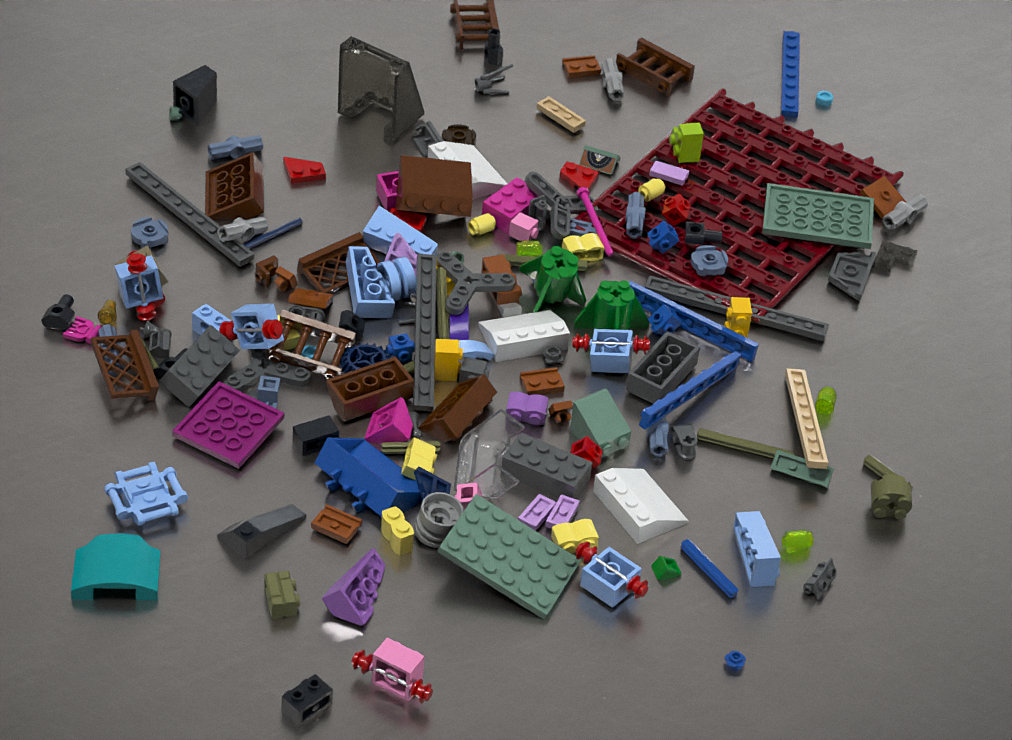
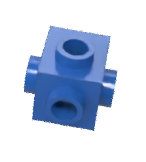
M664 220L647 233L650 239V246L663 254L680 241L676 230Z
M665 304L648 318L652 325L650 328L657 335H664L666 332L673 333L683 323L676 312Z
M405 333L389 336L386 350L391 355V358L396 357L403 365L412 361L415 345L413 340L410 341L408 334Z

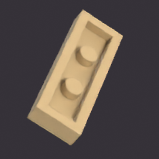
M549 96L537 103L536 109L573 133L586 126L585 119Z

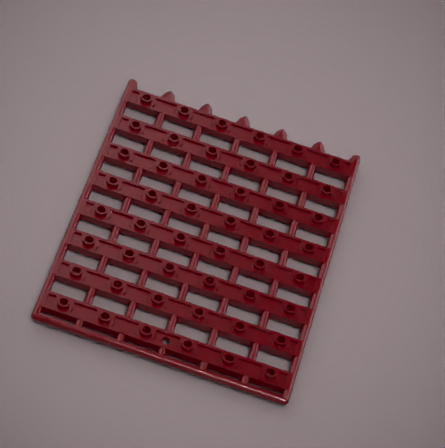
M721 88L681 124L700 123L702 128L715 133L710 138L705 135L703 136L701 155L704 153L725 163V166L719 168L702 159L699 162L679 163L677 156H674L673 145L669 144L668 135L592 202V205L620 218L614 224L597 215L614 252L676 283L728 297L750 298V303L773 309L836 244L827 243L824 245L817 241L764 234L780 242L775 248L752 237L756 232L762 234L764 215L740 203L746 199L765 208L766 190L758 187L762 182L819 190L806 184L812 179L833 189L834 193L862 196L860 191L866 186L854 181L858 176L871 183L885 176L894 186L903 177L904 173L898 171L892 174L873 165L874 159L872 156L865 159L855 157L843 151L844 145L842 142L835 145L827 144L813 137V129L802 132L790 125L784 124L785 119L783 115L771 118L760 111L754 110L755 103L753 101L741 104L732 98L726 97V90ZM711 107L732 118L726 121L706 112V110ZM741 121L761 130V132L755 135L735 124ZM769 134L791 144V146L785 149L764 138ZM723 137L744 148L739 152L717 142V140ZM799 148L821 160L815 163L794 152ZM753 151L774 162L768 166L747 156V154ZM654 156L679 168L689 170L690 173L706 180L707 182L702 186L688 178L683 185L661 179L665 187L689 198V215L682 222L705 223L704 230L722 231V242L731 246L725 251L728 256V264L725 271L743 279V281L737 285L719 275H698L692 267L691 261L683 257L688 252L694 253L696 248L700 246L715 245L703 242V245L684 243L685 231L676 226L672 227L676 230L680 241L674 246L681 248L677 254L668 250L664 254L659 250H654L649 244V237L646 239L640 236L637 239L630 238L626 234V229L622 228L627 223L625 219L628 203L612 194L616 190L628 196L633 194V192H639V186L643 185V183L631 178L635 173L650 180L659 179L649 175L654 165V162L650 160ZM829 162L851 174L845 177L824 166ZM782 165L803 175V177L798 180L777 170V168ZM735 168L756 179L750 183L728 171ZM715 184L738 196L731 200L710 190V188ZM662 193V195L649 202L644 201V207L649 205L663 212L665 201L670 196ZM698 202L719 214L713 218L691 206ZM587 211L581 212L574 218L592 223ZM645 212L643 230L650 232L663 220ZM725 217H729L749 227V229L744 233L721 221ZM578 225L574 228L581 231L586 230ZM715 246V247H716V250H718V251H720V252H721V250H723V249H721V248ZM790 247L812 259L806 263L783 252V250ZM739 249L762 262L755 266L733 254ZM771 265L794 277L788 282L764 269ZM751 283L775 296L769 301L745 288ZM704 295L714 301L716 298H721L714 295ZM721 298L722 305L729 307L730 300L728 298ZM751 304V308L758 309L756 315L765 316L768 313L765 308H759ZM751 317L753 322L758 323L760 321L757 317Z

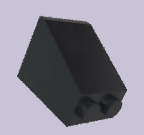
M206 65L173 81V107L180 108L182 116L193 124L198 125L217 101V73Z

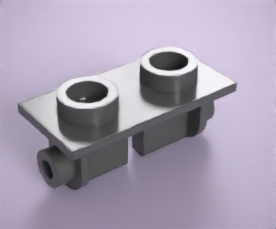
M545 195L534 198L529 203L528 216L538 220L539 233L545 230L544 218L548 208Z
M832 558L827 563H819L812 573V577H809L803 585L804 592L807 594L814 593L817 600L821 598L837 575Z

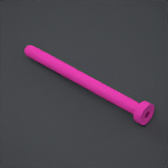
M587 187L579 188L576 194L579 199H582L598 237L604 246L606 255L612 256L613 250L589 199L590 192Z

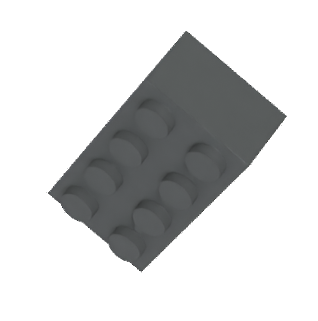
M210 325L165 373L160 382L185 405L190 407L240 350L215 327Z
M666 332L628 373L626 391L653 404L658 399H663L697 365L700 347L672 333Z
M520 433L502 456L501 474L557 498L562 494L576 499L590 480L592 462Z

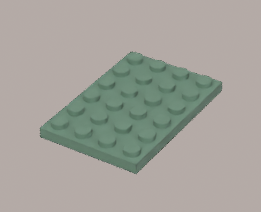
M767 183L762 234L871 249L874 198Z
M475 494L437 550L444 557L542 619L546 618L581 561L576 559V556L477 494Z

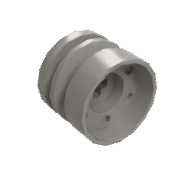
M442 492L429 494L423 499L414 525L415 534L422 543L433 548L440 547L464 512L459 500L450 494Z

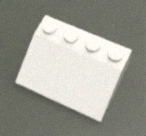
M443 141L428 146V158L471 162L473 200L496 193L507 185V182L473 145Z
M551 310L478 322V326L489 349L494 353L493 358L495 362L541 355L543 350H546L549 346H556L561 351L568 350L570 332L564 320Z
M611 468L595 475L593 492L637 544L688 524L689 520L644 469Z

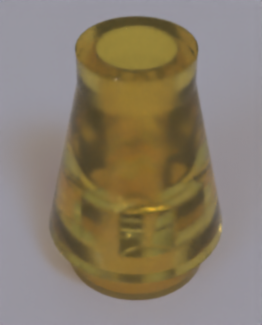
M107 300L98 312V319L103 325H111L117 319L116 303L113 300Z

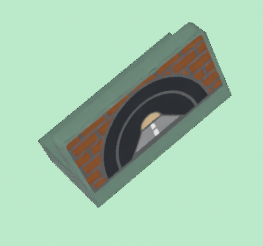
M585 145L579 165L612 175L616 163L619 164L621 157L617 154Z

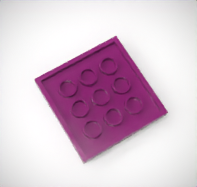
M218 382L172 430V435L239 469L285 417L284 412L224 383Z

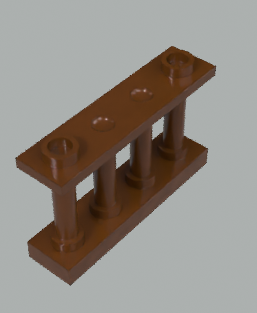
M453 0V4H450V13L454 15L456 27L455 42L459 44V50H463V41L488 40V34H463V31H487L488 33L493 28L499 30L494 0H486V3H483V5H458V0ZM460 12H483L485 15H460ZM461 21H485L487 24L462 25Z
M642 37L637 40L636 52L628 57L618 53L616 58V64L620 71L668 97L671 95L672 83L679 78L688 82L693 80L695 68L693 64ZM640 56L647 59L642 64H639L634 60H636ZM652 64L660 66L655 71L648 69ZM666 71L673 73L668 79L661 76Z
M282 310L280 322L283 326L282 334L284 340L276 344L275 347L267 349L266 357L273 362H282L305 368L308 371L323 375L327 379L342 375V369L338 368L345 347L351 348L355 344L356 333ZM292 329L301 332L294 353L282 350ZM310 335L320 338L312 359L301 356ZM328 341L338 344L331 365L319 362Z

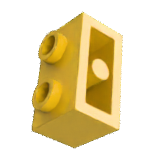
M731 297L730 306L727 307L726 312L727 321L724 322V327L748 338L752 316L750 298Z
M436 339L434 381H457V374H460L462 362L458 361L462 360L463 348H459V340Z

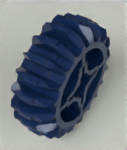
M359 342L358 346L353 345L351 348H346V351L343 353L340 360L342 374L390 359L391 355L388 354L387 350H383L382 346L376 347L375 343L369 345L367 342L362 345Z

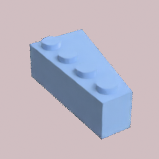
M378 206L363 230V242L369 248L385 254L388 253L395 233H400L416 254L436 256L438 254V244L381 206Z
M349 246L346 268L353 313L360 318H392L395 302L389 295L388 287L382 281L381 273L376 269V263L368 247Z
M760 511L737 512L733 528L750 587L775 586L776 578L780 575L779 564L781 557L766 526L765 519H763Z

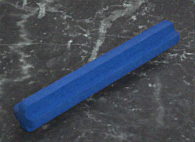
M690 539L682 541V550L730 598L738 595L739 589Z

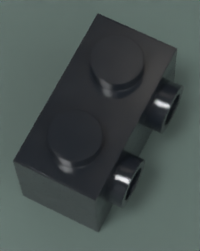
M314 674L310 678L304 679L292 690L284 693L281 711L300 726L332 704L333 689Z

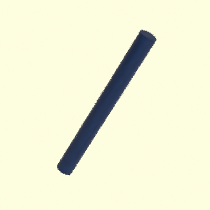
M299 217L243 245L251 249L303 224V221Z

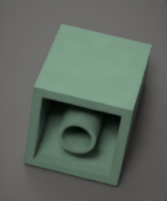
M606 388L573 402L570 431L579 440L588 436L603 451L601 457L608 456L619 449L629 446L631 430Z

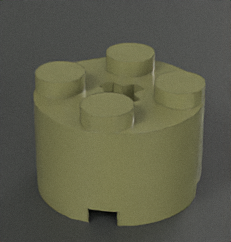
M887 474L882 476L881 480L877 481L875 479L871 483V506L875 517L883 518L889 516L895 517L898 520L906 518V514L912 509L911 483L905 481V477Z

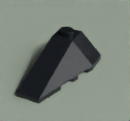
M293 504L234 523L217 534V537L243 558L248 559L304 520L306 514Z

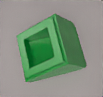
M659 556L651 565L658 580L680 577L682 575L675 559Z

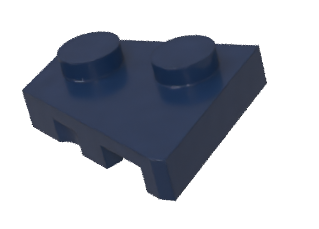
M419 466L414 470L422 501L426 496L435 492L450 494L451 483Z

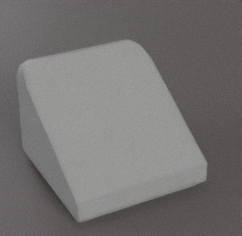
M516 302L498 305L502 318L521 315L522 307Z

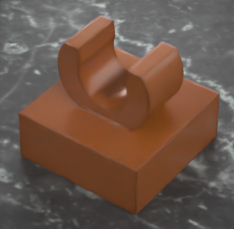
M281 266L275 271L278 278L274 283L278 285L277 289L281 292H284L287 286L294 290L298 285L293 273Z
M571 400L553 403L548 408L550 416L555 415L556 423L561 422L560 415H564L567 422L570 421V411L573 409Z

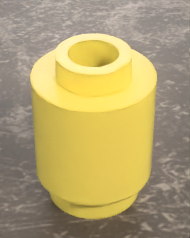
M652 179L639 186L638 191L644 196V201L649 202L662 195L665 185L661 179Z
M489 213L472 218L468 222V230L473 236L493 231L496 226L495 218Z

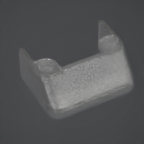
M501 409L466 433L459 444L454 490L457 492L458 484L478 483L482 492V498L495 499L501 497L506 491L518 484L519 480L497 463L498 457L504 455L509 449L510 438L521 432L525 426Z

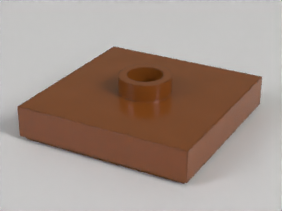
M885 176L860 191L863 197L874 198V210L881 219L892 212L900 201L906 203L905 199Z
M297 288L289 295L288 302L326 309L333 301L334 294Z

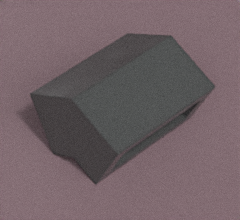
M161 330L150 334L149 351L156 358H169L170 333H163Z

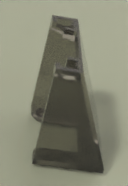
M350 36L340 44L338 113L347 118H352L371 103L393 112V120L384 127V134L395 140L421 118L425 112L410 63Z

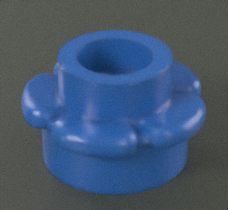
M731 651L730 654L725 655L726 666L730 670L738 671L745 665L746 658L738 651Z

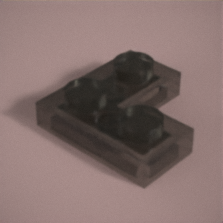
M883 241L875 258L873 268L891 272L894 262L912 267L918 250Z

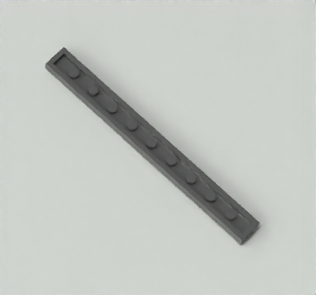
M141 162L125 169L126 175L239 267L254 260V253L237 239L226 242L219 240L217 231L218 227L221 226Z
M417 253L413 410L433 411L436 255Z
M651 275L645 284V288L667 299L726 315L727 306L722 305L721 298L731 300V297ZM704 295H714L721 298H716L714 301ZM751 303V306L768 311L765 316L756 315L758 309L751 308V317L759 318L758 324L824 341L829 324Z

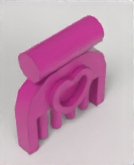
M76 316L75 321H73L74 324H71V327L68 328L69 330L63 333L64 338L78 342L86 340L88 344H91V337L99 335L98 329L101 326L96 325L94 327L93 322Z

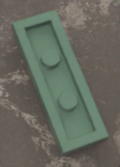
M780 450L776 451L771 465L773 470L827 488L834 472V468L827 466V469L808 468L804 458Z

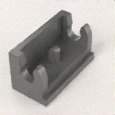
M431 121L415 126V130H422L420 133L412 134V140L424 158H428V146L443 142Z

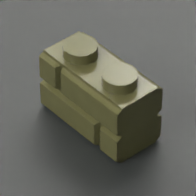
M288 570L279 571L278 573H266L264 575V588L271 618L296 616L297 607H300V596L294 592L297 590L295 578L291 579Z

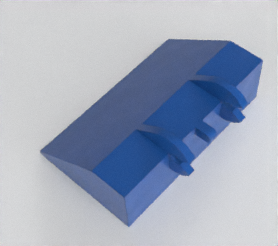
M327 437L315 464L333 478L332 481L329 480L325 483L329 490L334 491L343 486L342 489L344 491L351 492L360 499L358 502L356 501L351 504L355 511L360 512L370 507L382 517L383 510L397 507L405 513L422 501L417 481L402 475V468L382 454L364 438Z

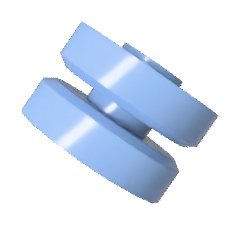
M401 257L394 259L393 262L388 260L378 263L376 269L381 273L382 281L388 287L391 299L393 298L394 301H397L400 297L405 299L411 297L412 293L416 294V277L408 258Z

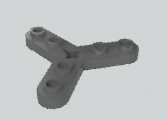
M529 172L525 177L526 186L538 196L545 195V201L551 207V233L554 238L563 240L570 233V214H580L587 211L586 207L578 196H563L540 174ZM589 196L591 203L594 202L595 199Z
M441 252L436 256V266L444 268L446 275L456 284L446 301L445 309L450 314H462L475 292L511 291L514 288L515 278L509 273L473 274L449 252Z
M248 349L252 363L224 380V384L240 392L260 382L261 376L281 378L280 382L302 387L310 383V371L302 367L271 361L266 357L267 349ZM261 363H264L266 369L261 367Z

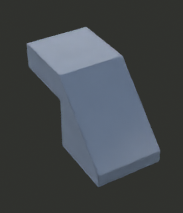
M261 376L258 386V400L277 409L281 378Z

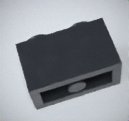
M330 415L293 426V442L302 456L320 451L327 437L339 438V429Z

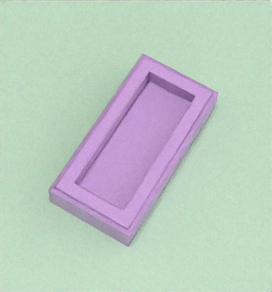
M655 161L649 175L683 185L689 175V170Z

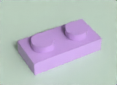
M538 494L518 517V520L536 531L550 515L556 502Z
M561 494L548 516L545 526L552 529L557 524L570 523L579 508L580 501Z

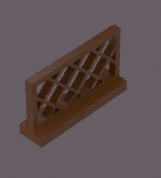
M358 232L299 258L297 272L300 276L305 275L318 292L330 294L348 286L347 272L337 270L338 265L346 267V262L341 261L340 258L347 257L349 246L368 247L363 242L364 236ZM369 249L377 268L378 263L381 261ZM329 263L336 265L335 269L324 266ZM313 270L321 271L320 276L312 275L310 272ZM323 272L334 274L333 279L322 277ZM336 275L347 277L344 281L335 280ZM320 282L329 283L331 287L324 289Z
M130 330L129 335L91 337L90 342L111 399L146 396L147 401L156 399L159 385L138 330ZM117 342H125V343H126V347L123 348V347L117 345L116 343H117ZM103 343L108 347L105 350L102 347L98 346V344ZM113 348L120 352V354L116 356L109 351ZM123 355H126L127 357L131 358L132 360H131V362L129 363V362H127L126 360L122 359L121 357H122ZM106 356L114 361L110 364L104 361L103 358ZM119 363L125 366V369L121 370L114 365ZM130 369L136 372L137 375L134 377L126 372ZM111 370L118 374V377L114 378L108 372ZM124 377L131 382L127 385L120 381V379ZM135 383L142 387L143 390H136L132 386ZM117 385L124 390L115 392L113 387Z

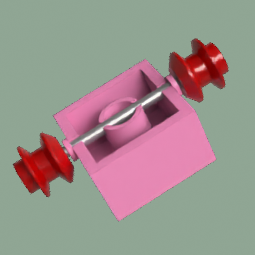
M386 638L374 654L365 656V650L354 654L351 661L353 669L361 668L362 674L372 671L371 683L408 702L410 699L419 697V703L422 704L431 698L433 693L431 683H428L426 686L423 685L424 656L419 652L413 651L397 641Z

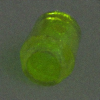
M521 240V242H517L516 255L538 257L543 254V244H539V241Z
M823 387L818 392L815 403L817 412L828 415L834 411L837 400L836 391L831 387Z
M803 529L785 532L781 542L783 548H786L788 552L808 550L809 547L813 546L814 539L811 531Z

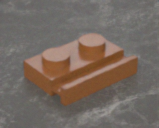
M595 55L562 59V65H564L568 78L601 75L602 69L595 59Z
M557 367L520 372L522 386L528 395L564 392L565 385L560 373H558Z
M328 504L311 522V529L345 544L350 541L357 532V529L362 526L361 519Z

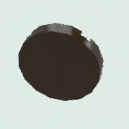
M455 124L448 126L446 130L444 129L441 138L447 142L474 146L477 135L468 126Z

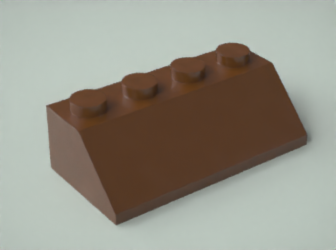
M396 357L326 380L334 409L343 422L374 412L400 397L404 401L411 399L414 394V380Z
M485 374L460 382L424 420L418 429L443 442L455 441L463 435L462 431L473 424L472 420L482 414V409L493 401L492 398L497 391Z

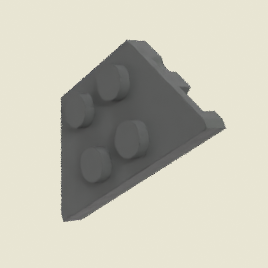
M860 252L837 253L828 281L860 301L877 252H871L870 255L860 256Z

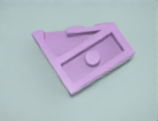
M395 233L384 261L389 260L393 262L394 259L406 257L410 261L416 277L417 254L400 233Z

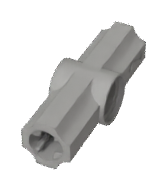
M607 58L601 65L603 86L607 87L609 98L613 101H619L624 97L622 73L618 71L616 62L612 58Z
M921 194L906 203L900 201L892 212L883 217L882 222L885 228L891 230L904 222L911 223L918 213L928 207L926 197Z
M264 217L250 220L237 218L232 224L218 227L217 233L219 240L222 242L239 238L248 241L254 235L267 232L269 226Z

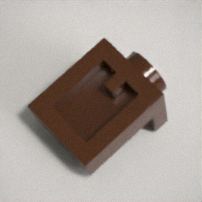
M273 255L256 263L255 278L265 287L269 286V277L276 274L278 258Z

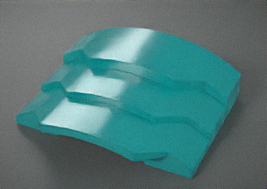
M97 535L86 546L80 547L75 551L71 600H93L94 588L136 589V600H158L161 550L149 546L139 535Z

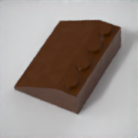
M254 152L206 171L205 214L212 220L250 219L264 213V167Z
M400 155L395 210L471 217L473 202L471 162Z

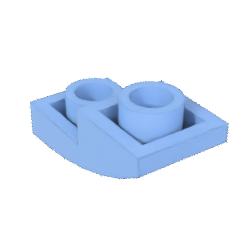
M459 340V348H463L462 359L465 357L476 359L478 357L479 359L485 358L490 361L494 357V353L485 343L474 340Z

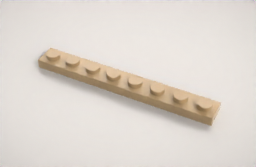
M786 368L785 377L806 465L808 468L827 469L828 459L806 372L801 369Z

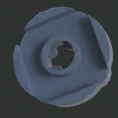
M152 217L138 219L131 228L132 240L139 244L141 248L147 245L151 248L166 243L168 241V226L163 220L157 218L158 221L152 220Z
M704 245L696 248L694 253L692 252L691 265L698 275H722L725 273L728 264V256L725 251L721 250L720 252L716 250L715 246Z

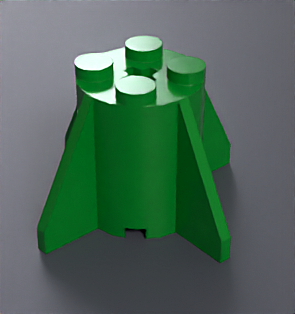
M553 246L546 253L520 266L519 271L535 280L534 287L539 300L533 313L538 312L544 302H562L566 298L583 307L585 306L587 300L577 273L579 259L576 255L559 246Z
M625 280L601 281L597 293L574 320V329L630 330V328H649L648 317L633 289L630 287V283Z

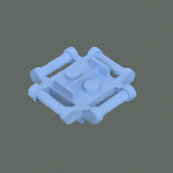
M150 462L147 466L125 472L121 470L114 472L117 484L109 483L104 487L106 495L110 496L116 509L117 518L119 520L132 518L133 522H136L138 526L157 518L178 515L177 505L185 503L189 498L176 478L175 469L168 467L159 473L155 462ZM150 473L149 476L125 482V480ZM165 481L170 482L175 492L174 496H170ZM118 494L121 495V498H122V500H123V502H124V504H125L126 507L123 506V504H122V502H121V500H120Z

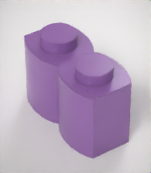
M511 392L506 408V419L512 422L544 425L549 398L537 394L528 395L522 392Z

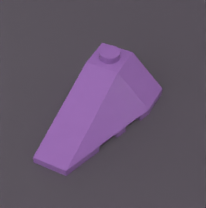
M374 548L368 551L321 598L333 616L363 625L372 615L374 610L372 603L378 595L376 592L377 584L381 583L386 565Z

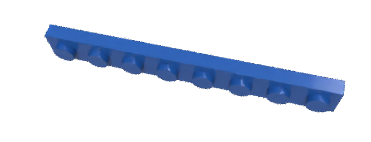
M783 31L781 115L798 117L800 33L794 31Z
M629 281L630 287L633 289L643 309L654 313L665 304L673 309L683 322L679 327L733 353L736 351L741 354L742 358L750 362L755 359L758 343L645 287Z
M735 351L730 355H725L721 361L715 362L709 369H704L698 376L692 377L686 384H681L674 392H669L663 399H658L651 407H646L640 415L642 418L639 426L644 430L734 371L737 368L741 354Z

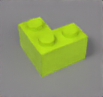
M700 123L679 124V127H673L672 134L669 135L670 145H673L674 156H677L679 163L700 161L704 136Z

